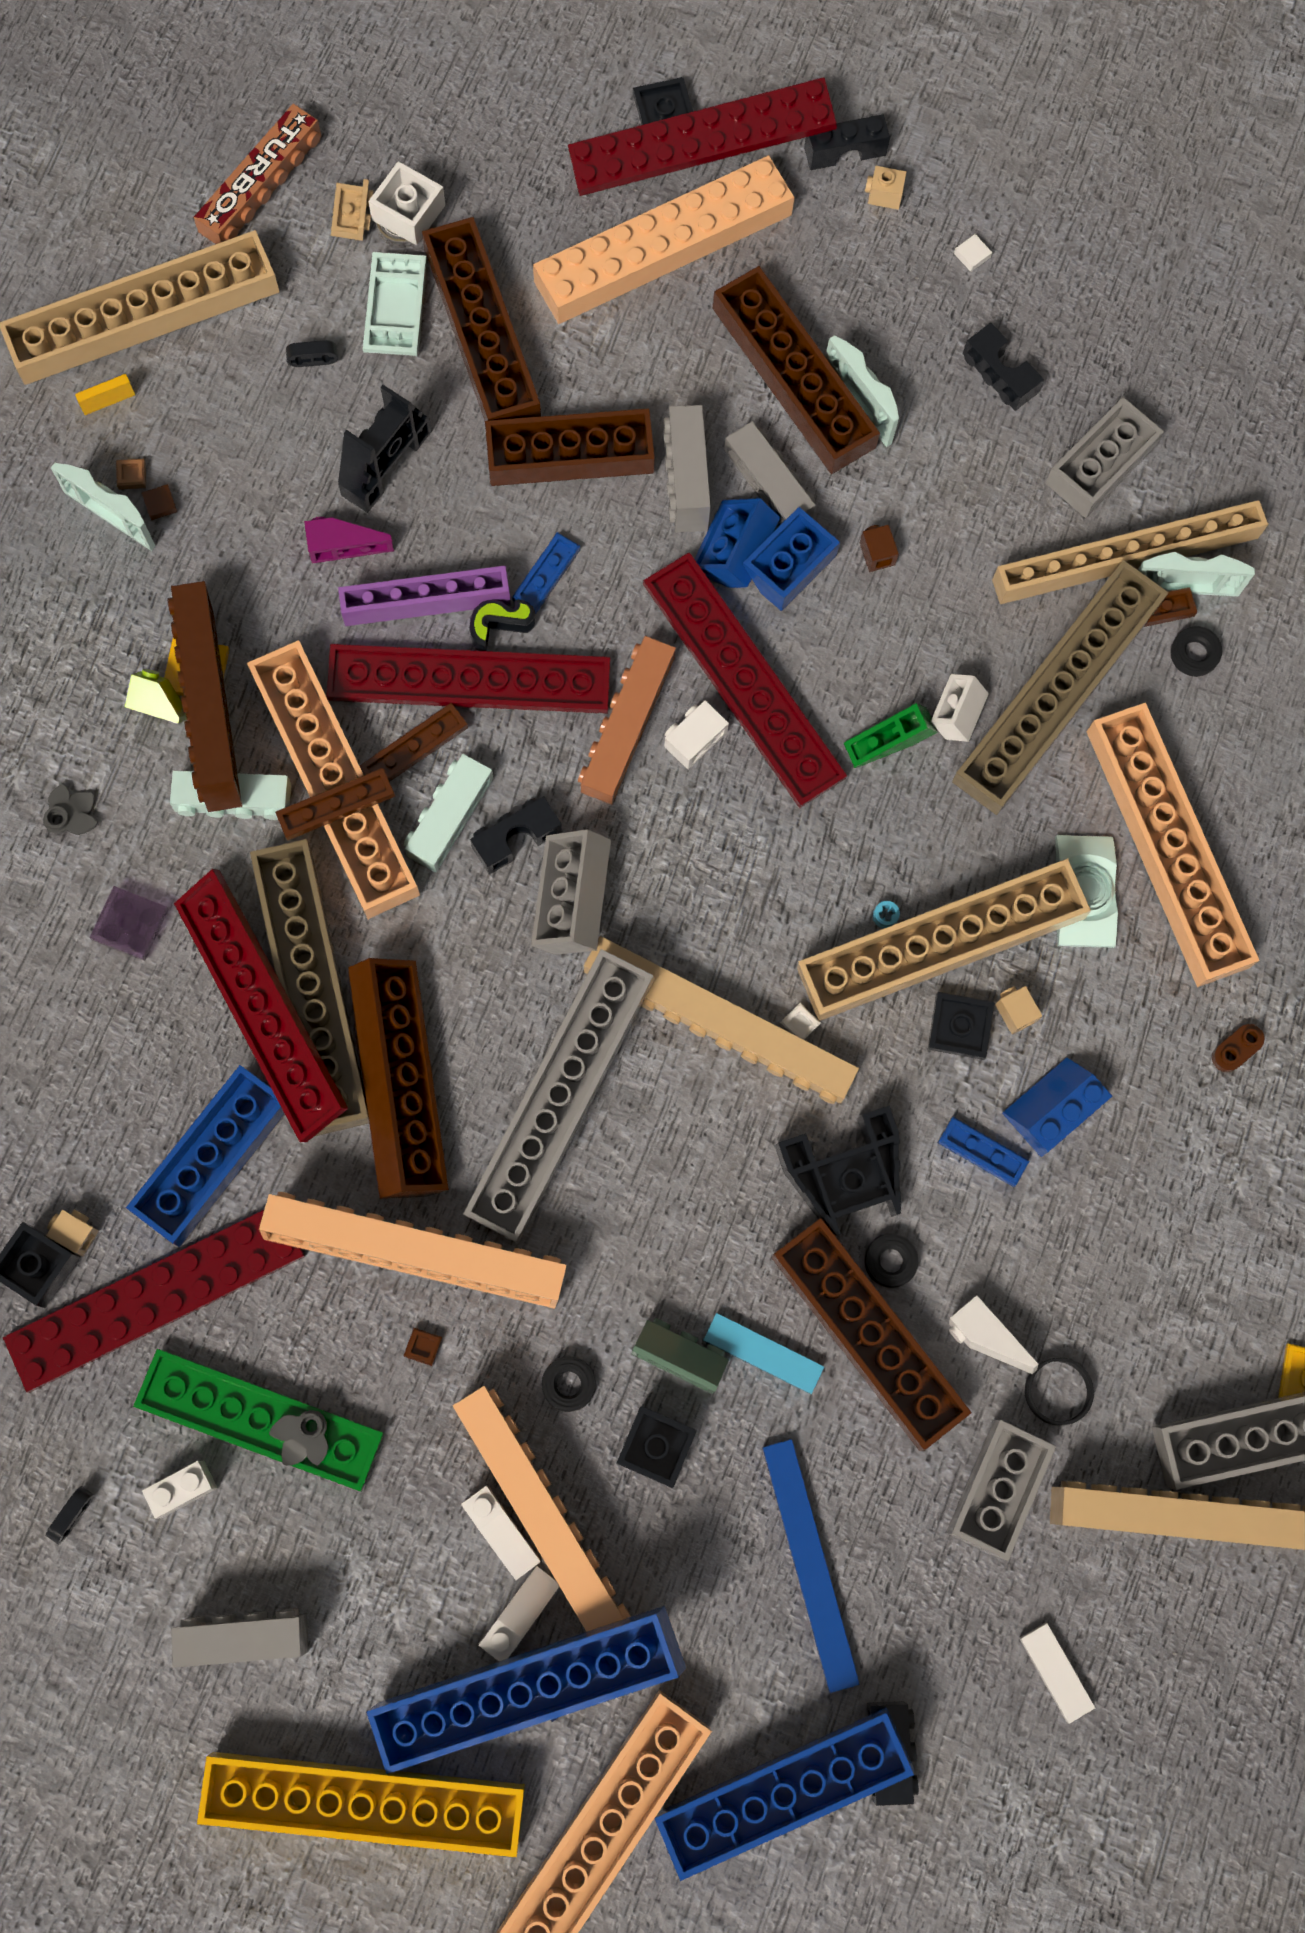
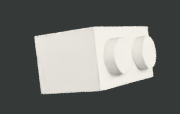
M951 674L931 723L945 739L969 742L989 693L975 676Z
M706 701L702 702L699 706L693 705L686 712V718L679 725L674 723L665 733L664 747L687 769L693 766L728 732L729 723Z
M196 1461L142 1490L154 1518L159 1519L216 1490L217 1486L205 1461Z

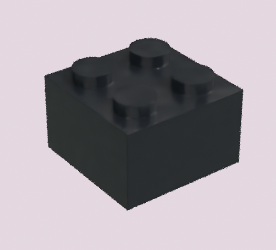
M22 1222L0 1253V1282L34 1305L46 1308L81 1257L50 1239L32 1225Z
M640 1406L616 1464L673 1488L697 1430Z

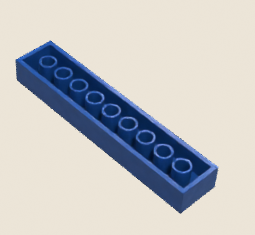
M662 1606L381 1701L366 1713L386 1774L678 1678L686 1669V1665L666 1608Z

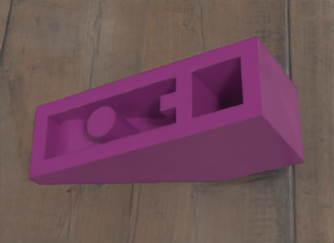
M315 517L311 521H304L308 552L312 564L394 551L390 534L332 517Z

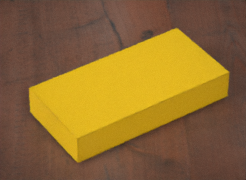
M123 374L78 392L75 396L84 415L135 396V393L127 375Z

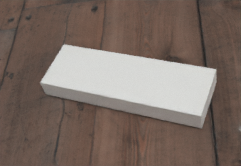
M1043 1623L1019 1638L1068 1724L1095 1709L1048 1623Z

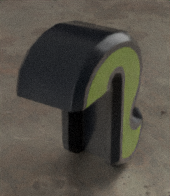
M494 599L481 602L474 608L470 618L469 629L472 644L477 651H487L490 629L529 633L535 626V610L529 602L519 599L515 600L513 609H510L502 601Z

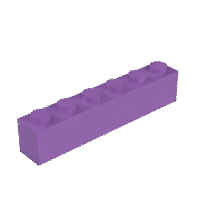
M506 566L338 587L341 614L345 626L474 610L481 602L492 599L502 601L506 605H511Z

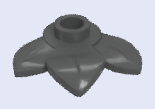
M61 784L50 793L48 797L49 809L43 817L44 825L48 831L54 834H62L68 831L75 835H80L96 827L98 822L89 815L94 806V794L92 792H80L70 795L66 786ZM57 817H63L61 824H54Z
M309 1410L302 1413L299 1417L286 1415L280 1418L269 1432L270 1436L284 1441L282 1463L285 1466L298 1464L306 1457L318 1466L328 1452V1443L324 1436L327 1430V1421L324 1415L318 1411ZM310 1420H314L317 1423V1429L314 1432L307 1430V1423Z

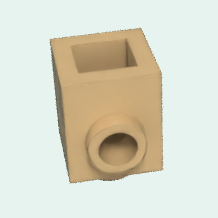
M875 166L874 175L868 176L865 192L870 193L868 204L899 210L907 171Z
M1015 986L1005 990L1000 994L1001 999L995 1004L1012 1035L1038 1022L1043 1017L1026 986L1018 990Z
M74 1209L71 1214L62 1210L60 1214H55L47 1226L49 1231L46 1236L72 1252L84 1256L99 1230L87 1224L89 1217Z

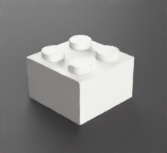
M398 161L368 201L371 219L417 245L422 239V231L430 228L445 207L444 188Z

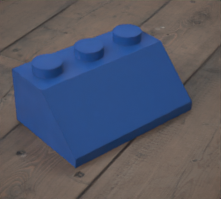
M761 498L722 500L697 552L695 561L711 581L728 588L748 587L752 579L744 568L743 562L775 531L780 517Z
M798 507L743 562V566L760 593L782 611L837 556L840 542L803 509Z
M1065 1058L1002 1114L1037 1154L1042 1157L1106 1103L1112 1095L1091 1072L1069 1058Z

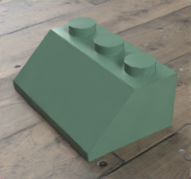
M655 1318L653 1322L647 1320L631 1355L713 1394L729 1359L723 1357L725 1351L710 1344L706 1349L696 1344L698 1338L684 1331L678 1335L669 1330L670 1324Z

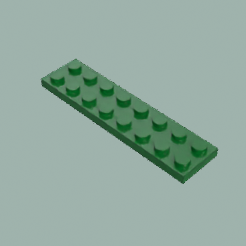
M156 1349L133 1406L282 1462L284 1441L269 1435L272 1426L286 1415L299 1417L302 1413L309 1410L318 1411L324 1415L327 1421V1430L324 1434L328 1443L326 1457L318 1466L313 1464L307 1457L300 1463L290 1466L360 1492L364 1488L384 1435L383 1432L160 1349ZM310 1420L307 1423V1430L314 1432L317 1429V1423L314 1420Z

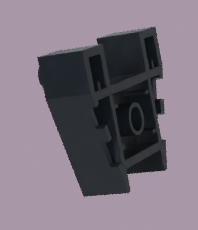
M385 385L380 387L384 408L378 411L375 416V422L371 427L364 429L359 438L348 430L344 432L338 479L340 493L342 497L366 513L371 510L383 495L384 491L381 480L407 447L417 451L432 432L430 418L424 415L411 402Z
M890 1105L862 1114L857 1118L866 1145L815 1161L806 1133L774 1145L785 1176L818 1219L821 1218L835 1236L841 1234L836 1218L883 1202L887 1203L891 1217L901 1214L899 1182L900 1138Z

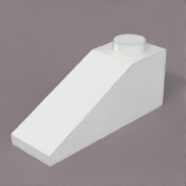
M975 1296L950 1317L949 1325L951 1328L949 1332L960 1344L964 1341L969 1348L1033 1374L1037 1371L1038 1363L978 1296Z
M488 1485L461 1504L515 1580L541 1562Z
M536 1566L480 1642L479 1646L498 1661L508 1659L560 1587L557 1581Z

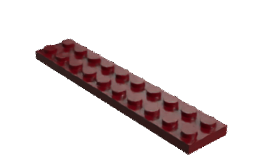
M825 77L568 144L579 196L836 130L837 125Z
M690 552L643 580V585L799 808L846 779V773Z
M330 644L326 697L328 701L447 706L452 703L454 707L608 714L610 657Z
M211 869L183 894L174 905L299 1142H308L345 1112L348 1107L221 871Z
M264 1210L4 1336L3 1340L25 1391L30 1393L304 1258L305 1255L301 1248L263 1239L259 1230Z

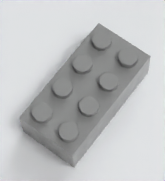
M1122 397L1051 469L1045 484L1082 516L1087 518L1157 446L1164 431Z
M702 405L670 406L669 416L664 417L663 447L666 449L665 472H667L668 477L666 483L667 497H669L670 504L668 506L669 523H674L675 533L708 531L710 495Z
M589 829L546 835L531 946L554 955L597 951L611 839Z
M994 1420L946 1533L1001 1560L1009 1561L1056 1446L1002 1420Z
M299 1608L282 1609L275 1612V1616L269 1617L268 1611L249 1612V1614H244V1619H237L236 1613L222 1614L212 1617L210 1622H205V1616L188 1617L180 1620V1625L171 1628L172 1668L301 1657L309 1652L307 1613L299 1614Z

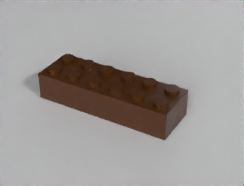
M649 408L485 421L491 486L654 474L655 458Z

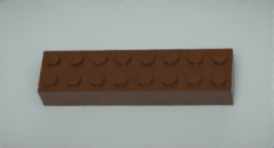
M474 217L422 231L424 250L484 421L541 417L540 401Z
M760 266L714 291L712 309L831 475L876 449L880 432Z
M205 581L171 586L172 598H167L170 615L173 617L171 629L177 645L174 647L177 664L180 667L178 679L180 688H183L184 696H181V702L187 717V721L184 723L186 735L190 739L191 745L188 747L190 762L194 767V772H192L194 789H197L199 803L204 802L208 812L243 807L214 610Z
M368 958L348 967L379 1197L380 1199L428 1197L447 1191L449 1188L416 961Z
M821 1218L773 1254L771 1259L919 1451H925L972 1413Z

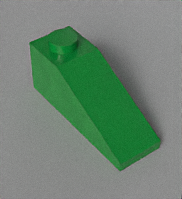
M916 703L844 742L854 768L914 746L938 733L931 723L932 718L928 709Z

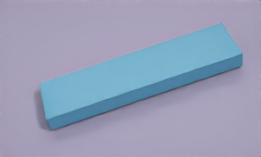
M718 1313L715 1314L703 1341L809 1394L813 1393L824 1369V1366Z

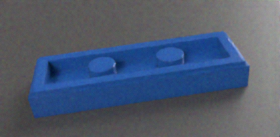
M557 532L512 596V601L515 602V600L519 599L529 602L536 614L579 553L580 545Z
M955 1117L950 1119L937 1142L1012 1187L1017 1185L1029 1163V1160Z

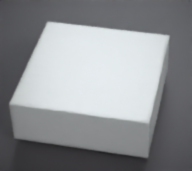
M974 234L956 247L954 254L972 272L991 258L992 251Z
M799 1003L779 1025L787 1032L805 1040L821 1022Z

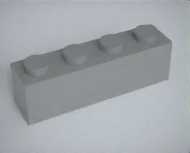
M752 421L725 438V453L758 497L780 517L779 525L798 507L813 517L815 509L814 497L809 491H804L799 484L800 481L797 474L786 467L781 453L777 449H773L768 443V437L763 429H758Z

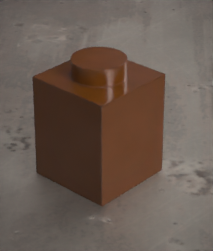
M873 525L862 532L859 544L869 572L895 566L899 553L889 525L881 527L880 525Z

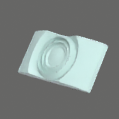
M372 253L363 352L418 355L422 308L425 296L426 256Z
M834 335L829 338L825 357L880 432V440L888 447L892 444L899 421L897 405L891 388L880 383L872 370L866 366L863 352Z
M54 463L51 469L65 494L152 551L156 547L140 513L126 495L116 494L104 484L94 481L89 470L68 464Z
M1177 552L1155 556L1143 561L1138 571L1168 592L1190 587L1192 594L1236 597L1241 594L1255 575V568L1225 555L1207 559L1185 557Z
M1056 835V863L1068 858L1091 910L1086 919L1057 930L1058 946L1114 948L1117 937L1118 908L1115 896L1117 863L1113 837Z

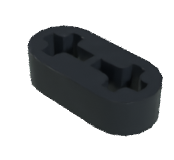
M329 340L292 343L286 347V360L288 365L293 367L333 364L338 360L337 345Z
M80 1486L59 1512L45 1536L56 1544H61L92 1502L94 1494Z

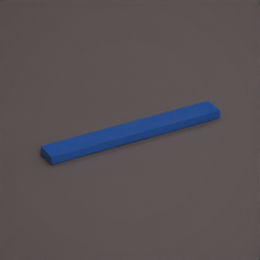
M791 1439L762 1447L828 1691L833 1693L860 1685L793 1441Z

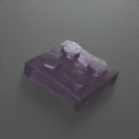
M113 886L89 938L94 942L145 961L169 909L167 906Z

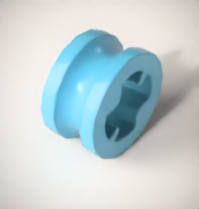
M883 901L876 906L873 912V921L878 927L883 929L895 925L899 919L900 910L894 902ZM883 909H888V913L890 910L892 911L893 915L890 921H884L885 917L883 919L880 918L879 915H881Z

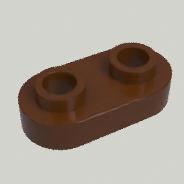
M1253 1024L1241 1026L1214 1049L1212 1053L1214 1066L1222 1072H1232L1239 1068L1262 1048L1265 1040L1262 1030ZM1247 1034H1251L1254 1037L1253 1043L1246 1039ZM1226 1052L1232 1053V1061L1225 1057Z

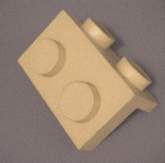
M368 179L363 180V187L336 183L331 236L363 241L364 230L369 231L371 214L366 213V206L369 207L368 201L373 196V190H368Z

